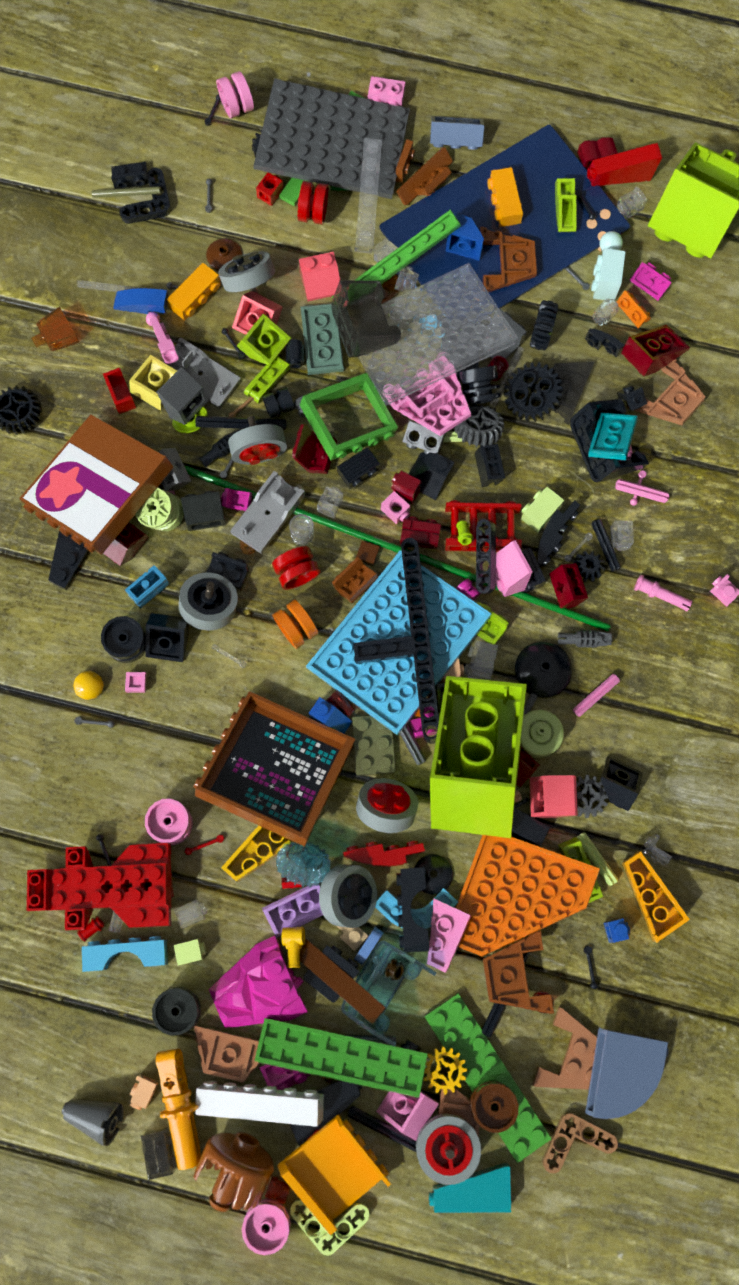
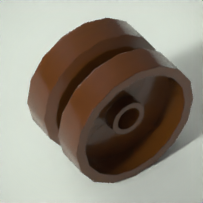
M488 1080L480 1083L473 1090L470 1097V1110L473 1118L481 1128L488 1132L500 1133L508 1130L515 1123L519 1104L515 1094L505 1084L499 1081ZM493 1103H496V1105L498 1106L496 1110H494L493 1108L491 1110V1105Z

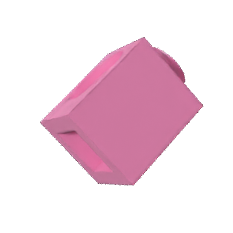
M394 491L381 503V511L394 523L398 524L400 521L403 522L404 518L407 519L409 517L410 505ZM398 506L402 510L399 512H395L392 510V508Z

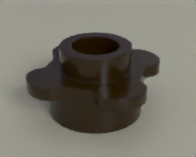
M393 958L386 967L385 977H390L392 981L399 980L404 973L402 962H397V959Z

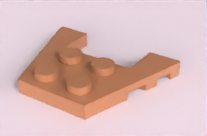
M675 359L661 369V371L675 380L654 403L646 398L647 404L634 411L682 426L705 401V395L694 381L688 378L685 374L686 371L677 364Z
M558 1007L552 1025L572 1032V1036L559 1074L538 1067L532 1085L535 1087L589 1090L597 1037L563 1008Z

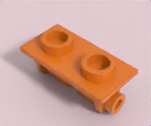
M625 290L616 301L637 328H640L644 321L646 323L651 319L650 313L643 306H639V301L633 296V293Z

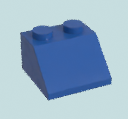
M454 213L461 227L447 236L446 251L480 261L484 237L472 218L464 214Z

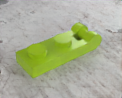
M276 356L270 365H266L245 388L244 394L248 397H253L254 401L260 404L263 401L262 396L268 394L290 369V365ZM257 387L260 388L259 392L255 391Z

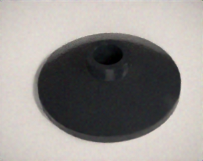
M426 855L414 867L425 868L426 889L422 890L424 893L438 894L443 888L446 890L452 882V867L440 855ZM435 870L437 877L432 878L430 871Z

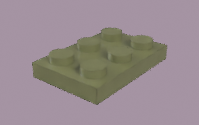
M372 716L352 717L353 736L355 738L356 776L395 773L392 731Z

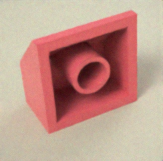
M334 252L299 259V270L307 301L331 297L342 290Z
M250 291L242 296L232 328L246 335L262 314L277 324L283 307L254 291Z

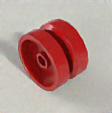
M302 182L298 198L297 216L299 222L308 223L312 214L314 224H324L328 205V184L319 183L314 193L312 182Z
M300 546L281 554L272 562L275 573L281 575L279 582L283 589L289 590L300 587L312 581L321 573L317 562L311 561L313 554L310 547Z

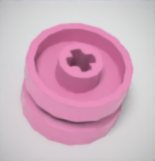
M241 71L232 73L230 80L225 76L216 80L220 99L229 118L232 119L239 116L240 109L244 113L254 109L248 84Z
M161 799L148 809L145 816V827L148 834L157 842L177 845L184 842L190 835L193 828V819L190 811L180 802L173 799ZM168 819L171 820L169 825L166 823Z
M265 1198L261 1199L257 1207H251L247 1211L242 1225V1235L247 1247L254 1253L261 1255L274 1254L287 1241L291 1221L290 1214L285 1205L278 1200ZM264 1224H268V1225L270 1226V1228H269V1229H265V1225H264Z

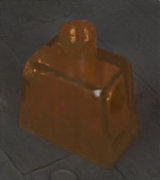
M60 307L36 323L40 333L31 337L36 348L47 343L51 351L79 343L75 332Z

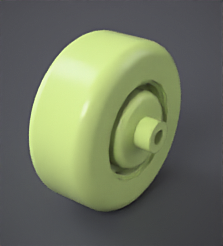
M546 710L528 712L523 718L522 750L534 758H545L552 755L561 746L564 738L562 723L553 713Z

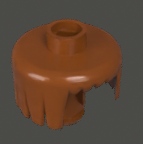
M244 1132L236 1134L217 1133L207 1141L193 1177L196 1181L205 1165L206 1169H211L215 1165V1170H221L212 1188L213 1194L210 1195V1205L221 1212H227L230 1208L240 1210L243 1206L244 1210H248L251 1207H257L261 1202L274 1171V1162L269 1153L260 1146L259 1141L254 1136Z

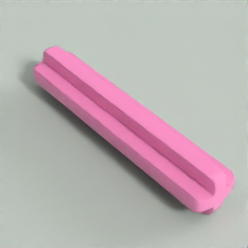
M618 479L615 485L617 490L666 503L669 499L668 492Z
M612 674L574 707L573 712L578 717L583 715L617 685L620 679L615 674Z

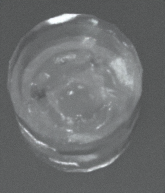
M304 514L294 516L289 523L292 541L300 546L310 544L314 538V523L312 519Z

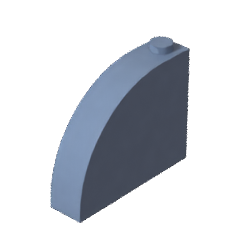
M599 1028L585 1113L594 1118L613 1119L628 1115L640 1108L652 1096L661 1080L665 1059L668 1056V1042Z

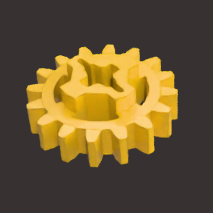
M445 1046L442 1047V1052L435 1048V1055L427 1054L430 1060H426L427 1068H425L424 1073H427V1076L424 1078V1081L429 1080L431 1083L428 1087L432 1088L435 1086L436 1093L440 1089H443L444 1095L447 1094V1089L454 1093V1086L462 1087L459 1082L460 1079L466 1080V1077L462 1075V1072L467 1071V1068L462 1067L465 1059L459 1060L460 1053L458 1052L454 1055L453 1048L449 1052H446ZM443 1056H449L455 1061L451 1063L445 1061ZM436 1059V1070L431 1072V1064ZM441 1062L445 1067L449 1066L450 1068L448 1078L444 1073H439ZM459 1069L458 1076L453 1081L452 1073L454 1070ZM440 1078L445 1081L446 1085L439 1084L434 1079Z

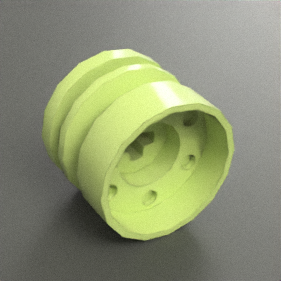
M156 488L135 515L139 522L147 527L160 531H170L180 525L184 512L178 496Z

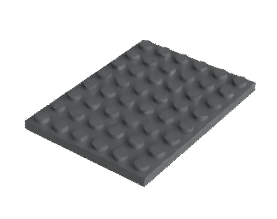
M274 78L254 161V169L392 199L397 176L396 166L401 155L410 108Z

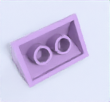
M318 881L262 908L276 938L282 935L283 927H300L323 915L319 903L320 885Z

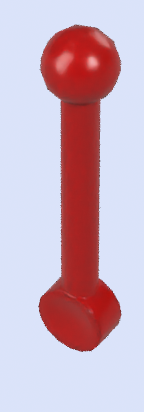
M218 835L216 839L200 844L193 848H186L184 850V853L186 855H191L193 851L199 850L216 842L222 843L224 841V837L222 835Z

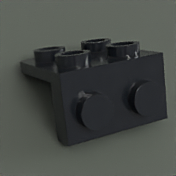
M327 945L322 951L323 954L352 979L359 973V970L356 969L359 965L350 958L345 960L340 956L343 952L335 945H332V947ZM310 969L304 975L306 982L329 1001L334 1003L338 1000L340 996Z

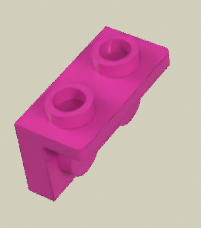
M642 262L629 281L659 301L667 289L671 287V278L663 272L662 274L656 272L657 268L651 263L645 264Z
M268 1064L260 1067L267 1085L276 1087V1090H284L295 1084H301L311 1075Z

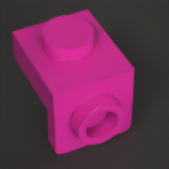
M225 488L221 496L222 506L228 509L246 511L251 505L253 493Z

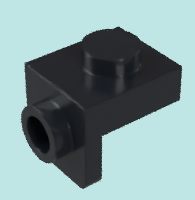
M628 384L622 387L623 390L617 392L618 398L627 401L631 411L647 404L643 388L640 386Z

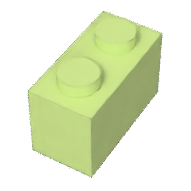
M548 487L543 491L539 490L533 497L535 499L533 503H527L521 511L523 512L521 520L537 533L547 524L556 510L561 508L564 502L560 496Z

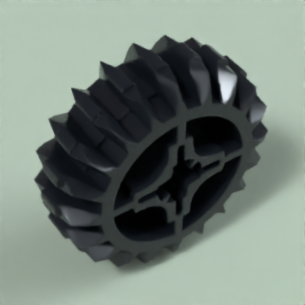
M543 300L540 303L530 340V347L544 351L548 348L558 312V303L550 300Z
M15 385L14 389L8 386V391L6 392L1 389L0 429L2 431L6 430L9 434L14 432L16 435H18L19 431L25 434V429L27 428L32 431L31 425L37 426L36 420H41L39 414L42 413L41 402L38 400L37 395L32 390H27L24 386L21 389L17 385ZM6 419H16L17 421H9Z

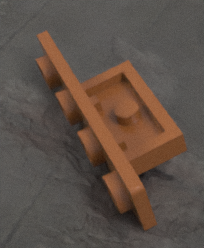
M442 147L396 191L403 205H408L417 195H431L438 185L447 180V177L451 174L448 166L452 163V159L445 147Z

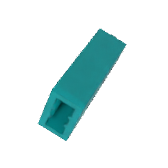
M502 1163L474 1172L468 1179L458 1184L445 1185L440 1183L434 1185L433 1192H429V1206H433L434 1213L511 1212L509 1164Z

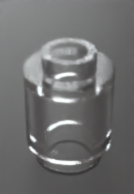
M605 299L592 315L594 322L600 326L607 324L619 312L617 302L613 299Z

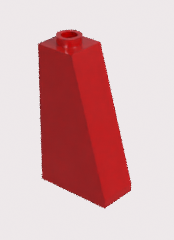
M654 143L593 160L587 170V177L590 179L591 185L601 186L651 181L662 159L659 145Z

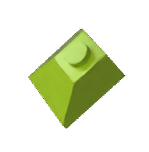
M262 314L237 347L251 359L270 365L291 337L267 316Z

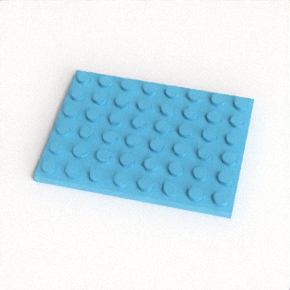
M402 551L397 553L306 665L308 670L397 736L419 709L414 657L356 664L353 643L411 636ZM412 564L408 566V569H415L417 566ZM421 565L436 686L490 619L491 613ZM413 582L410 584L411 587H417L419 585V583ZM414 600L412 602L413 605H419L421 603L420 600ZM416 618L414 622L419 624L423 622V619ZM418 636L416 638V641L422 642L426 638L424 636ZM421 654L418 657L422 661L428 658L425 654ZM422 673L420 675L422 679L430 677L429 673ZM426 691L422 696L428 698L431 692Z

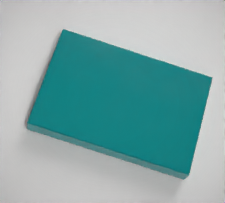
M600 413L588 452L589 457L626 460L638 416Z

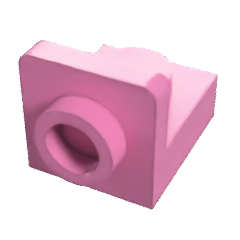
M728 574L724 578L719 576L712 583L715 587L710 591L726 607L739 595V590L728 580L730 577Z

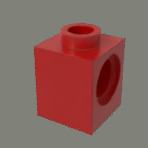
M267 172L256 187L257 198L272 206L283 191V181L277 175Z

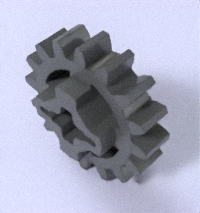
M585 775L584 780L579 776L577 777L576 788L582 784V790L577 792V801L582 805V808L577 805L578 817L584 814L585 819L589 818L590 814L596 817V811L602 813L603 809L601 806L606 807L608 805L604 802L605 799H608V796L604 795L605 790L601 787L602 783L601 781L597 783L595 776L591 780H589V775ZM586 792L588 796H591L589 800L583 797ZM599 801L597 806L591 809L592 803Z

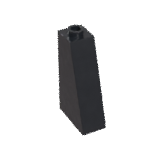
M336 1080L315 1090L317 1094H324L323 1121L318 1126L290 1124L298 1146L300 1147L314 1132L323 1128L361 1095L360 1089L363 1088L362 1085Z

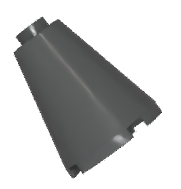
M71 1099L64 1104L62 1109L63 1119L102 1146H109L114 1141L119 1131V1128H116L118 1121L122 1122L124 1114L122 1104L108 1101Z

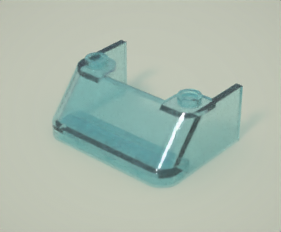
M381 941L375 946L355 981L387 1009L404 977L408 980H414L419 976L422 969L433 976L437 972L390 943ZM393 958L404 965L402 977L394 981L390 977H385L386 967ZM345 1000L343 1001L341 1007L343 1014L374 1036L392 1046L396 1045V1042L385 1035L389 1028L390 1020L384 1012L373 1025Z

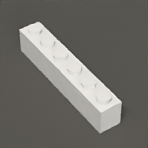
M206 1081L196 1089V1104L199 1106L196 1110V1115L318 1126L323 1121L324 1094H317L315 1090L297 1092V1089L294 1088L276 1090V1087L267 1086L262 1089L256 1088V1085L251 1084L244 1085V1087L236 1086L235 1083L217 1085L215 1081Z

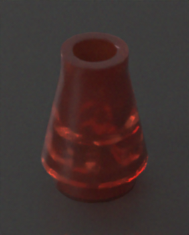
M338 690L326 700L347 717L355 710L347 698Z

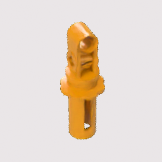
M179 1048L159 1051L156 1055V1065L163 1092L162 1102L165 1103L166 1108L160 1112V1118H167L169 1121L177 1168L179 1170L190 1169L197 1166L201 1157L193 1114L199 1106L196 1102H191L190 1096L192 1093L191 1089L188 1088L182 1051Z

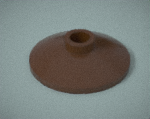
M230 239L214 241L206 252L209 265L218 271L224 264L232 260L233 257L242 255L239 245Z

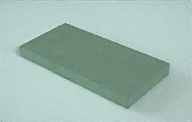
M336 303L301 306L308 375L344 372Z

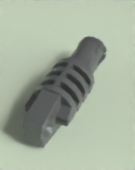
M577 630L575 633L558 632V638H566L559 639L558 645L575 644L577 647L597 648L612 644L611 633L592 630Z

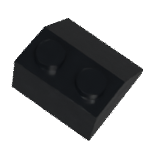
M151 613L146 623L145 657L184 662L189 624L183 617Z

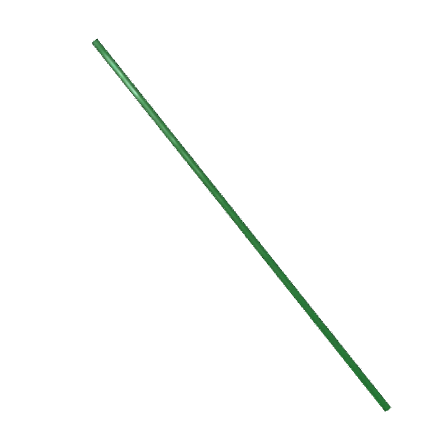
M184 465L188 475L223 488L253 493L252 499H255L257 494L255 491ZM298 507L292 513L396 553L401 551V546ZM419 553L420 562L476 582V574ZM522 591L511 595L607 632L611 626L608 623L576 611L560 608L557 604Z

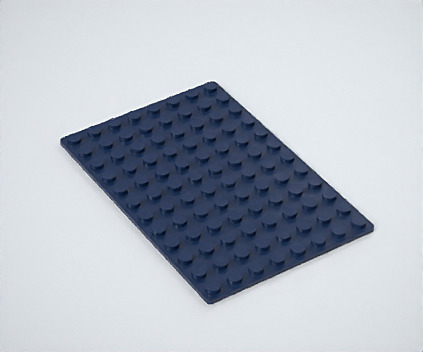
M551 125L544 126L431 195L381 223L379 226L380 231L396 250L451 209L453 214H464L472 218L479 231L480 227H486L489 231L495 232L497 230L507 236L512 237L515 235L535 241L536 277L488 293H483V275H501L499 245H483L480 261L447 252L446 237L407 265L449 323H478L600 247L599 232L615 231L621 235L630 228L628 221L601 187L591 185L590 179L587 177V170ZM512 167L523 217L521 224L500 227L499 220L496 221L495 219L496 207L492 205V190H489L487 180L490 178L492 170ZM575 178V191H582L583 199L591 212L596 215L597 226L590 229L587 227L586 223L589 220V214L580 199L576 198V232H558L555 203V182L557 179ZM607 209L610 211L611 215L608 219L601 218L600 212Z

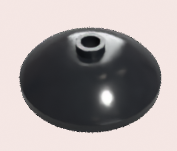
M547 641L534 642L526 646L518 655L515 663V676L518 683L527 684V693H533L539 698H549L560 694L568 686L572 677V663L568 654L560 646ZM542 664H547L549 669H544Z

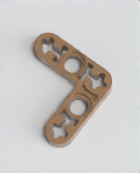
M564 1113L560 1117L544 1153L542 1165L549 1173L559 1172L575 1137L608 1154L615 1152L618 1142L616 1137L573 1113ZM573 1117L572 1121L575 1125L573 1127L569 1126L567 1132L571 1135L568 1137L565 1133L560 1132V1129L562 1128L565 1131L567 1127L565 1120H570ZM586 1127H592L594 1130V1136L590 1139H586L583 1136V1130ZM561 1136L567 1142L563 1149H559L555 1145L556 1139ZM598 1136L605 1140L611 1137L612 1146L605 1148V1144L597 1140ZM553 1148L555 1151L561 1153L562 1155L561 1157L559 1155H556L555 1161L557 1162V1165L549 1168L547 1160L553 1159L555 1155L554 1152H551Z

